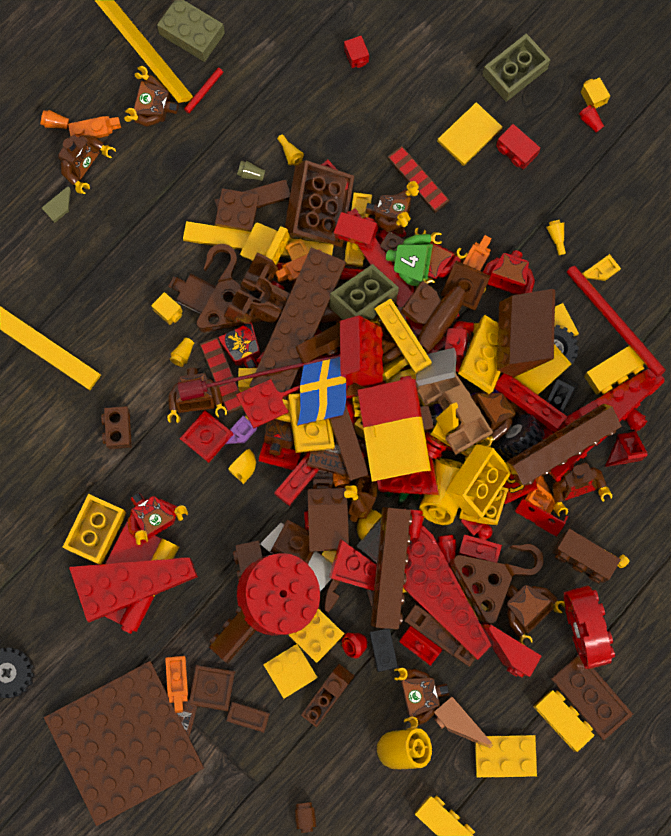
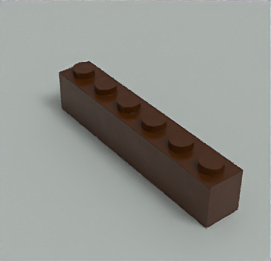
M602 404L508 460L506 463L517 483L523 486L529 485L537 477L550 473L551 469L555 466L565 464L570 457L583 453L585 448L598 444L600 439L605 436L613 435L622 426L613 407Z
M382 507L371 626L399 629V625L402 623L401 605L404 604L405 599L403 585L406 584L407 579L405 565L408 564L409 558L407 546L410 544V534L408 533L409 526L412 524L411 510Z

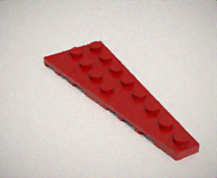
M648 368L568 415L558 430L602 404L613 407L619 422L625 420L628 417L627 414L634 408L637 409L644 398L652 395L664 383V377L662 375L656 377ZM546 428L544 430L545 437H543V439L547 438L555 432L549 428ZM607 436L600 439V442L598 444H600ZM589 446L584 449L583 453L570 457L565 464L555 466L551 469L550 475L556 482L560 481L561 477L568 470L571 471L574 468V464L581 458L584 459L587 456V452L594 446Z

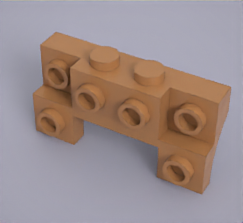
M457 374L454 378L417 387L418 395L425 405L437 400L442 409L445 410L451 404L457 402L456 417L458 418L459 425L455 428L456 432L446 437L455 454L471 448L474 444L488 438L493 433L481 414L479 407L476 406L469 391L464 387Z

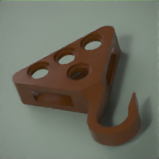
M217 244L207 253V260L204 266L205 272L212 263L214 256L219 252L229 254L231 261L218 280L216 288L197 320V326L203 333L246 325L241 321L235 323L224 317L231 302L224 300L226 296L231 295L234 297L239 289L255 298L232 279V274L237 265V256L234 249L226 244ZM256 315L251 320L252 324L264 322V320ZM212 317L219 318V321L215 324L209 322Z
M525 544L509 547L514 550L531 553L535 560L532 569L461 555L450 560L449 566L482 624L489 625L496 622L513 575L531 576L540 571L543 566V555L536 546ZM463 567H465V568L468 569V571H469V576H468V577L463 575V573H462V568H463ZM489 575L494 578V580H495L494 585H492V584L489 583V581H488V576H489ZM473 584L478 587V594L472 591ZM482 602L488 605L487 612L482 609Z

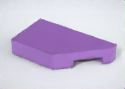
M242 416L230 429L234 435L226 444L245 443L257 430V427L253 429L250 421Z

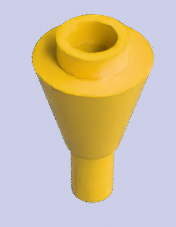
M280 135L277 139L283 146L288 164L296 165L302 162L304 153L289 143L284 135Z
M560 220L549 222V226L546 228L556 244L558 255L566 254L563 244L564 223H560Z

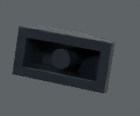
M564 376L558 378L546 402L564 414L579 384Z

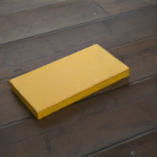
M484 315L479 322L458 374L490 394L493 392L500 375V371H497L498 323Z

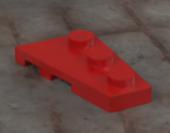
M432 457L429 458L431 472L421 475L409 474L377 481L379 491L440 495Z
M340 539L329 578L374 591L377 565Z

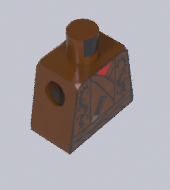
M274 419L266 423L264 443L271 445L269 449L271 454L280 455L282 448L291 449L294 438L290 422Z

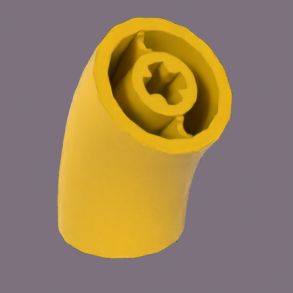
M447 458L435 459L434 467L440 495L424 494L419 507V511H423L424 518L440 525L453 523L459 506L446 490L464 463Z
M422 729L391 731L380 738L377 744V755L383 765L391 769L423 768L431 759L432 745L427 733Z

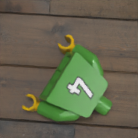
M434 232L431 235L416 234L405 239L402 244H399L397 251H387L386 260L395 262L394 271L399 273V277L408 285L417 287L421 281L427 284L429 282L435 283L432 278H428L433 244L430 242L440 244L442 241H435V236L442 235L441 233Z

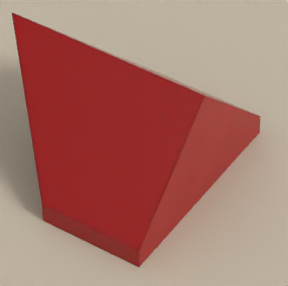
M636 431L617 435V440L605 467L642 461L647 457V451Z

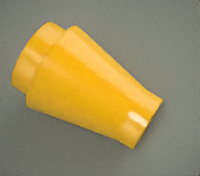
M184 338L170 354V361L180 367L187 364L194 342L189 338Z

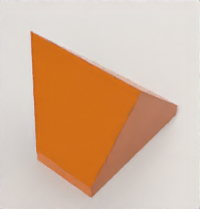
M543 475L535 479L538 489L528 493L525 500L551 514L556 502H554V496Z

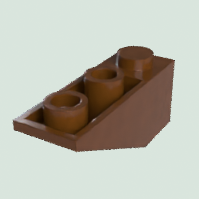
M338 664L301 716L317 727L355 675Z

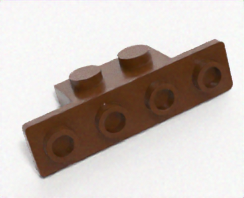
M340 323L296 346V350L304 364L325 353L329 356L338 351L337 347L340 346Z

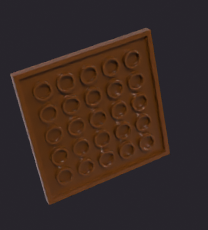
M151 661L44 717L96 826L205 768L178 714L175 713L173 704L169 703L168 694Z

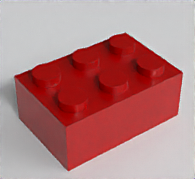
M359 315L340 321V369L342 377L363 387L383 382L382 327Z

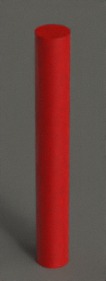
M220 68L215 70L184 108L188 114H190L223 74Z

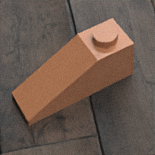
M453 697L434 712L437 717L434 720L442 729L445 727L448 731L487 748L493 746L492 742Z

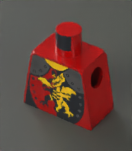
M251 322L218 337L221 346L236 366L244 363L246 368L258 367L254 358L260 356V350Z

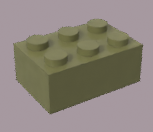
M174 0L157 24L159 35L204 62L225 34L223 23L184 0Z
M526 33L484 67L482 76L507 102L545 72L551 60Z
M372 264L330 293L329 308L342 320L359 315L370 321L377 316L374 308L389 299H392L393 303L397 301L399 287Z

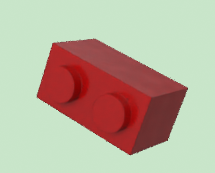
M514 124L498 139L496 145L500 153L507 155L516 167H521L523 170L537 157L541 149Z
M341 212L334 235L335 238L371 249L378 225L372 218L364 217L363 219L357 217V214L353 212Z

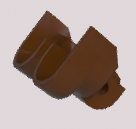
M257 252L240 286L249 291L257 290L261 293L259 299L253 298L238 289L224 315L225 318L235 323L241 321L245 324H250L254 315L270 323L275 322L281 316V310L286 305L290 293L271 284L278 270L273 260Z

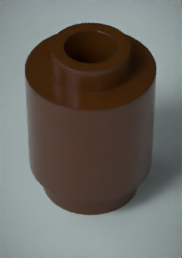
M312 802L296 804V809L294 810L296 828L301 829V833L312 832L313 827H317L315 808L312 807Z

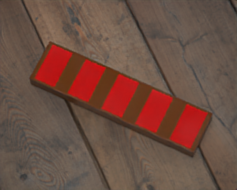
M403 146L388 156L387 159L408 183L416 181L419 186L418 195L434 213L449 203V199Z
M218 337L201 343V349L214 381L234 378ZM236 381L217 385L220 388L223 403L228 414L242 409L236 397V394L240 393Z

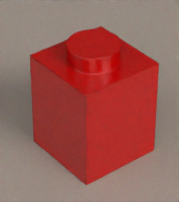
M362 36L344 41V51L351 68L365 66L369 62V53Z

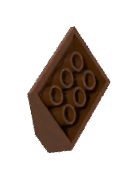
M307 160L296 164L285 228L288 230L290 238H302V240L332 244L334 247L341 248L344 240L335 238L334 231L341 212L347 213L349 211L354 175Z
M554 289L513 295L499 302L497 371L516 377L554 359Z

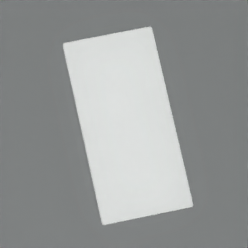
M280 523L261 543L269 552L284 526L283 523ZM315 551L308 565L314 571L321 591L331 580L329 574L332 564Z

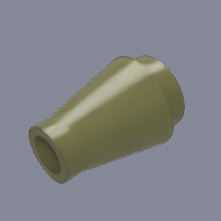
M247 160L246 162H240L237 175L241 176V178L261 181L265 174V170Z

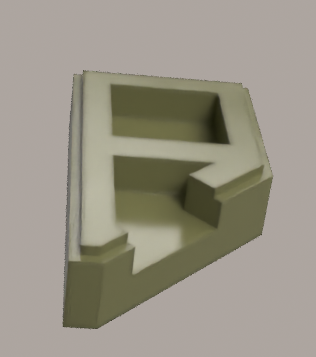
M69 186L42 207L43 211L54 223L69 212L71 194Z

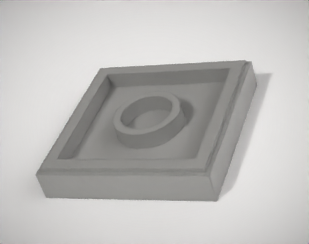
M455 348L427 354L432 364L416 373V382L418 386L454 378L456 376Z

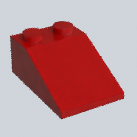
M481 624L498 658L504 666L508 667L507 672L516 677H530L542 656L496 627Z

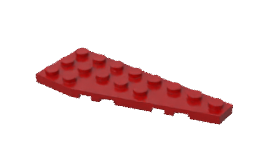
M422 525L419 538H410V544L407 546L409 558L408 564L405 565L407 579L403 589L470 654L479 660L492 645L434 536ZM380 534L364 549L376 563Z

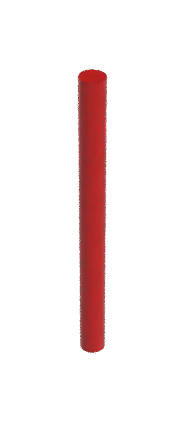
M576 266L569 268L567 271L569 277L656 377L661 376L666 369Z

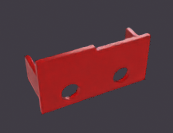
M524 495L515 512L557 537L566 524L568 516L562 521L526 501V495ZM528 507H532L535 511L529 510Z

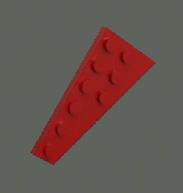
M191 558L69 567L88 622H92L198 577Z

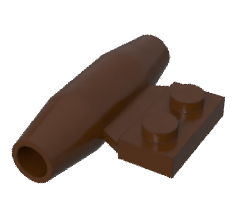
M421 281L401 309V312L414 323L424 324L417 340L426 354L443 338L459 314L467 295L462 288L454 286L440 300L437 292L427 283Z

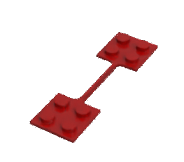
M338 349L336 353L329 356L340 354V349ZM270 379L236 394V397L254 429L287 414L288 410L282 398L300 390V385L288 391L279 392ZM346 379V387L355 383Z

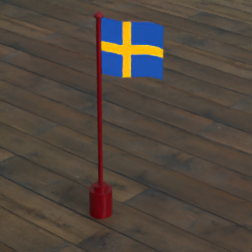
M340 354L311 360L305 364L302 362L206 384V380L202 381L201 377L178 382V389L181 400L186 401L204 397L205 392H208V387L303 366L300 383V415L297 426L343 416L346 406V378L341 376Z

